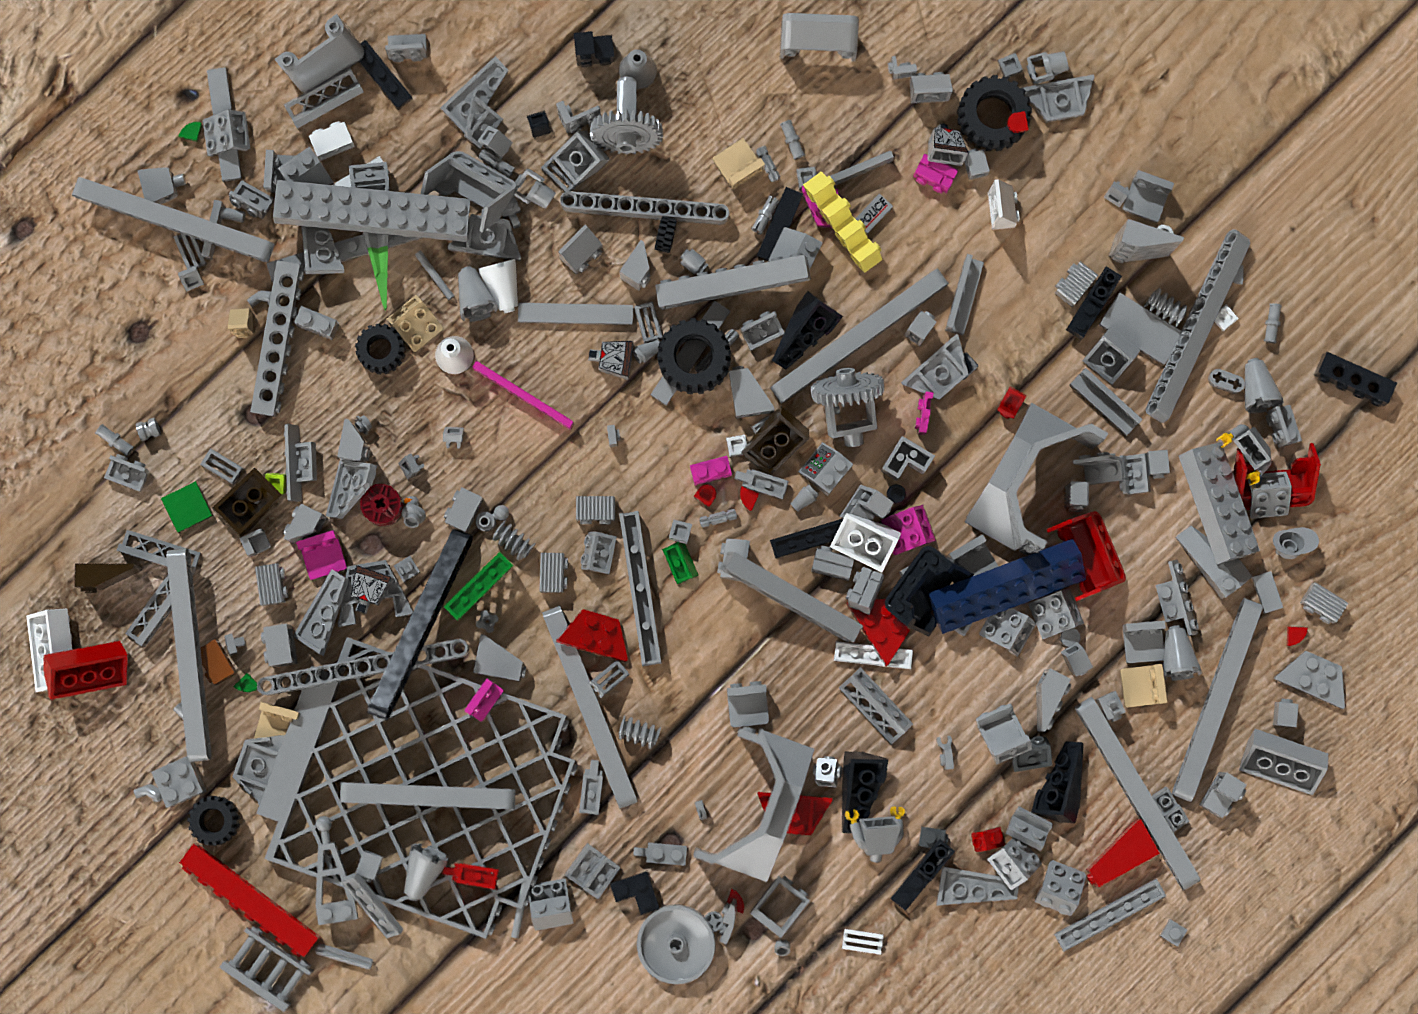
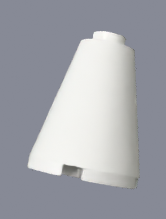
M515 259L479 268V273L496 301L499 311L503 310L504 313L515 311L514 307L518 306Z
M451 336L442 340L437 346L435 352L436 362L448 374H460L467 370L473 362V349L464 338Z

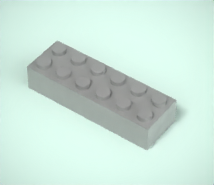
M1222 442L1191 449L1179 455L1217 565L1247 557L1260 551L1224 448H1221Z

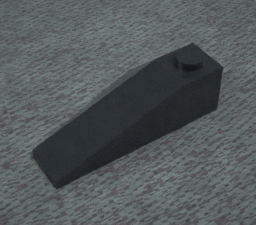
M807 291L797 304L772 361L785 370L803 356L806 349L818 344L817 340L823 335L830 334L843 316L820 298Z
M1069 741L1064 743L1054 761L1055 766L1052 772L1046 775V782L1043 788L1039 789L1035 795L1031 813L1061 823H1076L1080 808L1084 743Z
M844 751L842 769V833H852L850 828L851 821L845 817L846 811L849 812L850 818L854 817L853 809L858 811L859 817L857 822H859V819H867L869 817L873 802L877 800L879 795L878 791L886 780L887 758L866 752Z

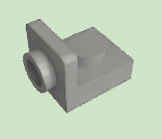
M892 56L891 62H888L889 74H892L893 80L909 78L917 73L916 64L906 62L897 66L896 56Z

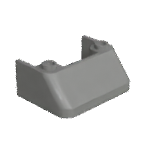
M804 13L783 14L780 35V59H783L784 55L795 56L800 50L838 51L842 58H851V61L855 62L859 17Z
M455 151L425 171L421 194L428 195L432 191H436L440 195L446 196L455 191L482 206V221L479 231L484 232L502 216L515 193L516 183L466 153Z

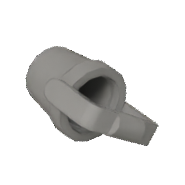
M1064 51L1052 54L1043 52L1030 56L1027 59L1028 74L1035 84L1052 80L1055 75L1069 70ZM1043 60L1046 75L1036 78L1037 74L1032 62Z
M526 169L515 181L516 189L514 196L527 204L533 202L544 209L547 208L556 193L543 183V177L530 169ZM528 174L537 181L528 195L524 196L517 190L521 188Z

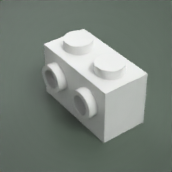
M334 122L329 128L324 130L317 129L312 132V135H309L319 161L355 147L345 122Z

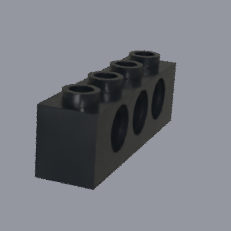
M1330 352L1322 354L1314 376H1317L1319 381L1335 384L1337 389L1353 392V396L1371 400L1370 403L1378 407L1389 404L1397 385L1395 381ZM1334 368L1341 372L1340 377L1334 375ZM1352 376L1358 379V385H1354L1351 382ZM1369 384L1375 386V393L1370 392Z

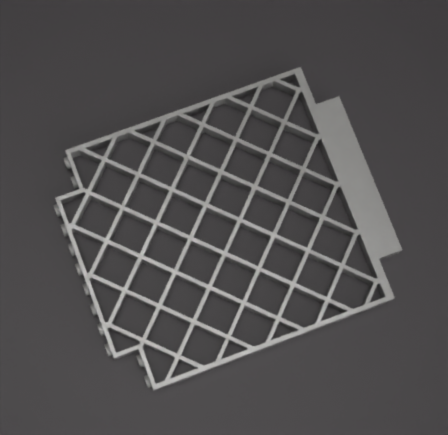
M347 637L337 663L359 659L373 652L380 654L390 652ZM355 645L366 648V650L351 656ZM422 665L414 667L413 670L418 668L427 670L437 691L410 703L403 689L401 696L406 706L394 711L389 719L409 711L420 737L394 749L382 723L387 720L373 716L375 721L349 732L337 707L360 695L364 696L369 707L371 697L368 692L377 688L380 681L366 687L362 678H356L361 690L335 702L334 700L341 682L302 689L295 711L300 712L298 720L293 719V722L289 724L256 813L278 821L265 856L266 860L317 878V871L312 869L317 867L318 861L307 867L296 864L287 843L312 831L317 844H323L321 834L316 828L315 821L304 797L329 786L341 811L329 819L332 822L340 817H344L355 841V844L340 850V855L358 848L362 856L363 851H366L363 844L389 832L401 860L380 869L378 875L400 864L404 865L407 872L409 856L406 857L394 830L420 818L432 843L431 847L441 851L440 845L465 834L477 858V862L471 865L486 867L484 862L511 850L523 878L498 890L491 889L492 893L466 905L456 882L452 881L453 876L446 875V877L435 881L430 888L449 880L461 908L444 916L431 912L425 896L423 899H419L423 909L402 902L408 899L407 895L398 900L387 897L377 876V879L372 881L378 893H374L380 901L483 938H487L488 934L491 936L496 925L493 924L494 917H499L502 905H499L500 902L522 909L523 904L528 906L529 896L527 893L530 886L533 887L536 884L538 876H535L537 868L541 869L544 861V857H541L543 850H548L551 842L548 836L550 831H555L558 822L555 820L557 812L561 813L564 802L561 801L564 794H568L571 786L568 783L570 775L574 776L578 765H575L576 760L554 753L555 749L559 750L562 739L559 738L562 731H566L569 723L566 720V715L502 693L500 697L503 698L497 700L493 707L508 700L517 702L528 724L501 736L489 712L487 718L496 739L470 751L458 724L473 716L467 714L456 720L444 693L463 684L472 686L475 693H477L482 685ZM347 666L341 667V669H340V675H341V676H344V673H345V670H346V667H347ZM323 670L320 675L321 679L327 680L330 673ZM435 673L457 682L441 689ZM309 674L306 678L305 684L310 682L311 677ZM439 696L451 722L425 734L413 708ZM525 706L545 712L547 715L531 721ZM332 708L343 736L317 748ZM556 716L561 718L550 751L546 752L534 725ZM377 725L389 752L363 764L351 737ZM454 727L465 750V754L439 765L428 742V738ZM530 728L542 755L515 767L503 740ZM346 740L358 766L332 778L321 751ZM422 741L434 768L408 780L396 753ZM499 742L511 770L488 781H484L473 758V754ZM315 754L327 781L300 793ZM392 756L403 780V783L399 785H411L437 772L443 787H449L442 769L468 757L480 783L473 788H487V785L513 773L525 801L515 805V809H506L500 813L498 809H492L494 816L469 828L459 807H453L463 830L437 842L425 815L443 806H433L423 811L421 806L414 805L418 814L392 826L383 805L376 804L387 829L361 840L349 813L368 805V803H359L346 809L344 802H340V794L335 782L360 771L365 782L373 784L366 768ZM548 756H553L570 763L563 784L560 783ZM544 759L557 786L530 798L518 771ZM560 789L545 830L532 802ZM298 800L310 827L283 839ZM528 804L540 832L513 844L501 816ZM497 819L509 847L483 859L470 831ZM543 835L531 873L528 875L516 847ZM280 846L287 860L276 857ZM325 850L324 863H327L329 869L336 868L332 861L334 859L333 855H330L328 850ZM339 874L332 875L333 877L324 876L325 881L344 887ZM524 881L527 882L520 903L499 895V893ZM494 896L496 900L485 931L477 929L468 908ZM463 911L469 926L448 918Z

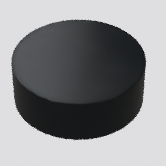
M894 484L888 488L886 496L894 502L893 504H899L905 499L906 491L903 486Z

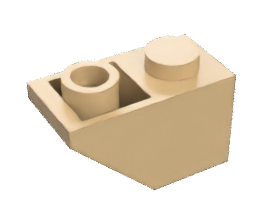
M249 308L230 310L228 330L234 336L237 335V338H247L248 335L254 334L253 313Z

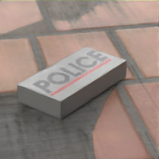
M878 194L855 219L857 221L861 220L866 227L864 231L868 234L893 206L881 194Z

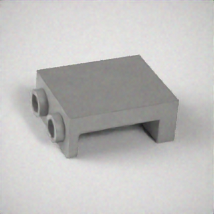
M1012 704L1001 705L996 710L983 713L976 718L977 728L996 765L1032 750L1031 740L1023 731L1013 711Z

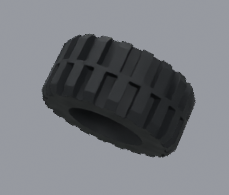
M992 75L991 78L987 76L982 77L980 81H974L961 98L957 110L958 125H961L960 131L962 135L966 134V140L969 143L973 141L978 149L985 147V151L990 152L992 149H996V152L1002 151L1005 147L1008 149L1015 142L1017 143L1025 133H1014L1009 130L1008 126L1000 129L985 126L977 116V107L985 99L996 98L1002 100L1008 105L1012 114L1025 111L1028 125L1030 124V115L1032 113V107L1029 106L1030 98L1025 96L1026 91L1023 87H1017L1018 82L1015 80L1009 82V77L1003 76L1002 79L998 78V75Z
M690 318V321H679L680 324L672 325L670 330L664 333L663 339L659 343L657 358L661 373L668 384L674 386L680 392L685 391L691 395L693 393L704 394V391L707 390L710 392L715 389L716 385H720L723 382V378L729 372V366L731 365L729 342L722 330L720 331L713 323L709 324L707 320L697 321L696 318ZM701 340L709 345L713 358L708 369L701 373L691 374L679 367L676 354L678 348L686 341Z

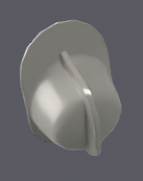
M1299 527L1278 531L1273 537V544L1277 555L1285 559H1295L1301 554L1314 551L1318 547L1319 537L1313 530Z

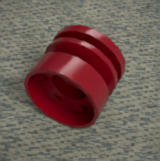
M374 484L361 497L360 508L363 515L374 525L388 527L397 523L402 517L404 501L401 495L391 486ZM384 500L383 503L385 504V507L379 508L377 502H382Z

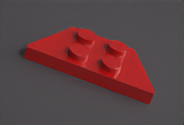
M876 599L870 614L848 606L857 622L863 625V632L887 667L910 630L886 609V599Z
M582 609L566 627L563 634L556 640V643L622 662H627L628 660L619 619Z
M758 792L757 795L765 813L772 793ZM800 795L786 834L811 836L833 798Z

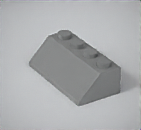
M1254 729L1247 742L1239 770L1313 795L1328 770V753Z

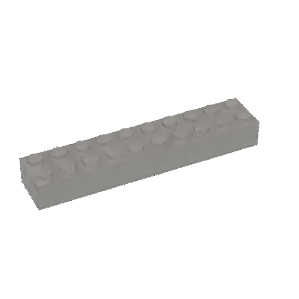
M277 180L273 220L277 224L467 242L470 199Z

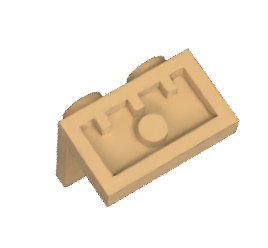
M744 138L713 157V162L732 190L765 169L763 160L756 157Z
M417 295L387 318L389 323L414 352L443 330V326Z
M1162 664L1120 670L1124 706L1126 708L1167 703Z
M261 702L259 710L262 711L254 738L286 735L290 722H293V719L298 720L300 712Z

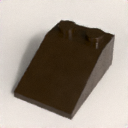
M780 406L766 420L741 453L765 474L772 475L809 440V429L783 406Z
M253 468L212 508L241 538L259 522L282 494L256 468Z
M75 563L74 587L80 588L81 592L97 593V590H103L142 571V567L136 564Z

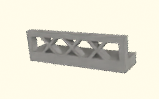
M351 68L285 103L284 106L298 129L362 94L364 91ZM350 75L354 83L347 87L341 85L342 78ZM329 85L336 87L335 94L331 96L324 94L326 87ZM313 94L320 96L318 103L315 105L307 103L309 96ZM296 103L303 105L300 113L296 115L292 113L291 106Z
M967 254L964 259L945 331L964 335L984 264L982 261L972 259L973 255Z
M1087 368L1071 382L1070 386L1125 436L1143 420Z
M127 530L123 543H119L117 551L167 567V559L163 551L168 548L176 550L184 549V547ZM130 535L137 537L140 545L134 548L127 546ZM154 542L159 550L149 553L145 545ZM189 549L190 554L195 555L192 564V574L194 575L201 553Z
M168 575L125 633L140 646L146 647L172 611ZM167 593L165 601L162 605L158 606L157 597L160 594ZM155 609V615L150 621L146 622L145 614L147 611ZM144 625V630L139 637L132 633L137 626Z
M861 667L839 687L890 744H893L913 725ZM850 682L856 688V693L851 692L846 687ZM861 698L869 702V707L861 703ZM874 713H879L883 721H878ZM888 727H892L898 734L893 737L888 732Z

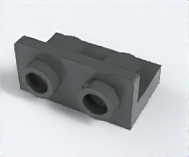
M1037 736L1030 739L1032 750L1012 758L1014 772L1053 766L1051 747L1047 737Z

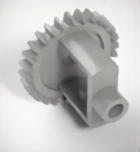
M622 77L617 81V115L613 114L612 110L609 116L604 112L602 116L598 115L591 123V141H594V145L598 144V148L603 147L604 151L610 149V153L618 151V154L625 153L626 155L628 153L636 154V151L643 153V150L650 151V148H656V145H660V142H662L663 128L659 120L655 119V116L650 118L649 113H646L643 117L642 111L637 115V81L632 77Z
M843 368L837 370L834 377L828 376V378H822V380H817L816 383H813V386H811V396L814 402L825 407L828 436L831 438L844 436L845 446L856 447L864 443L863 432L877 429L874 397L877 399L884 393V379H882V376L874 375V373L868 374V372L863 374L861 372L855 373L854 368ZM861 399L865 402L867 419L836 426L835 414H840L839 402L842 403L843 407L846 402H849L850 406H852L853 401H857L858 405H860Z

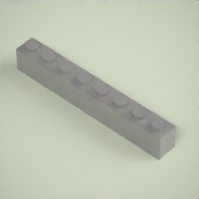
M794 253L790 255V258L775 257L770 262L764 263L763 260L753 262V265L750 266L740 264L734 266V269L731 270L720 268L715 270L716 273L708 274V272H701L696 277L681 276L676 281H671V279L662 280L660 284L655 285L659 308L665 310L809 281L811 276L808 259L802 253Z

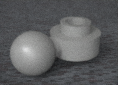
M499 505L495 508L493 514L489 512L480 513L476 518V526L482 531H491L496 525V520L508 518L509 509L504 505ZM484 518L488 519V523L486 525H483L482 520Z

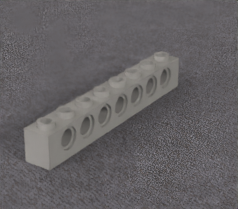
M278 260L276 263L250 411L252 413L276 417V413H280L281 402H279V396L283 394L285 383H282V379L288 370V364H285L286 356L289 357L291 352L289 339L290 337L293 338L294 335L292 322L293 318L296 319L298 307H295L296 300H299L301 295V289L298 287L299 282L303 281L304 270L300 264ZM292 278V286L284 287V280ZM289 297V304L281 306V298ZM281 315L286 317L284 325L277 324V318ZM277 334L283 336V341L280 344L274 343V337ZM274 353H278L280 356L277 363H272L270 360L271 355ZM270 372L276 373V380L273 382L267 380V375ZM266 391H272L273 398L270 401H265L264 399Z

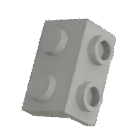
M242 180L234 192L230 191L229 199L233 206L247 210V213L255 218L263 219L275 202L273 197Z
M767 311L760 315V319L756 321L751 319L742 324L743 327L740 332L750 351L784 335L775 311L772 313Z
M1147 454L1119 456L1123 459L1125 480L1119 481L1120 490L1123 491V494L1131 495L1151 492Z
M119 454L116 457L110 455L109 459L111 462L104 478L142 492L150 472L145 468L146 465L135 461L134 464L127 462L128 458Z

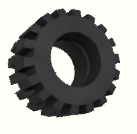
M380 323L376 324V326H368L369 329L366 331L363 329L361 331L362 335H358V342L355 343V352L360 363L370 372H376L380 375L381 373L388 374L391 370L395 371L396 367L402 364L401 361L405 358L404 351H406L400 334L393 327H389L386 324L380 325ZM379 339L388 340L391 344L389 355L383 359H374L370 355V347L373 342Z
M210 796L202 798L193 805L194 808L189 812L190 818H188L187 822H190V826H188V829L192 831L191 835L193 838H197V841L204 843V845L224 844L237 834V828L240 827L239 819L241 818L237 813L239 810L237 807H234L232 801H228L225 797ZM211 809L219 810L224 816V826L218 832H210L204 825V817Z

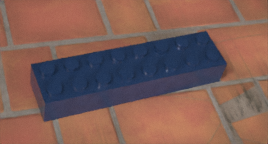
M1070 539L928 593L934 617L942 634L1086 580L1082 553L1075 541Z

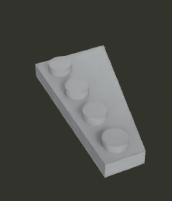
M495 56L440 109L465 134L472 97L477 96L487 105L507 74L508 69Z
M301 226L305 274L344 273L343 264H341L338 251L335 248L328 228Z
M332 569L293 637L323 656L349 582L348 578Z
M942 867L936 905L1017 899L1019 886L1010 890L1000 876Z

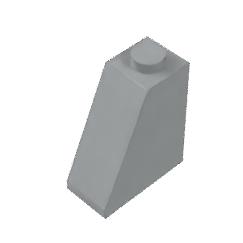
M743 366L733 367L732 371H729V379L736 419L774 413L773 404L750 370Z
M480 635L473 673L519 682L521 678H525L527 667L523 666L524 662L487 636Z

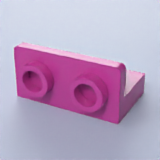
M486 679L464 711L482 722L504 690L489 679Z

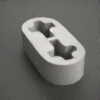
M1215 369L1208 376V382L1211 386L1233 394L1239 393L1245 387L1242 377L1221 369ZM1220 374L1219 378L1224 379L1225 382L1220 380L1216 383L1213 376ZM1235 380H1237V384L1240 385V387L1233 389V385L1228 383V381L1234 382Z

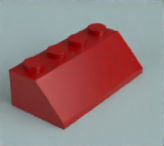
M121 641L44 655L43 672L49 699L53 700L127 685L128 654Z

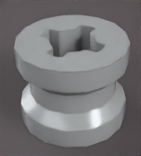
M711 911L705 915L713 932L722 928L723 918L721 914Z

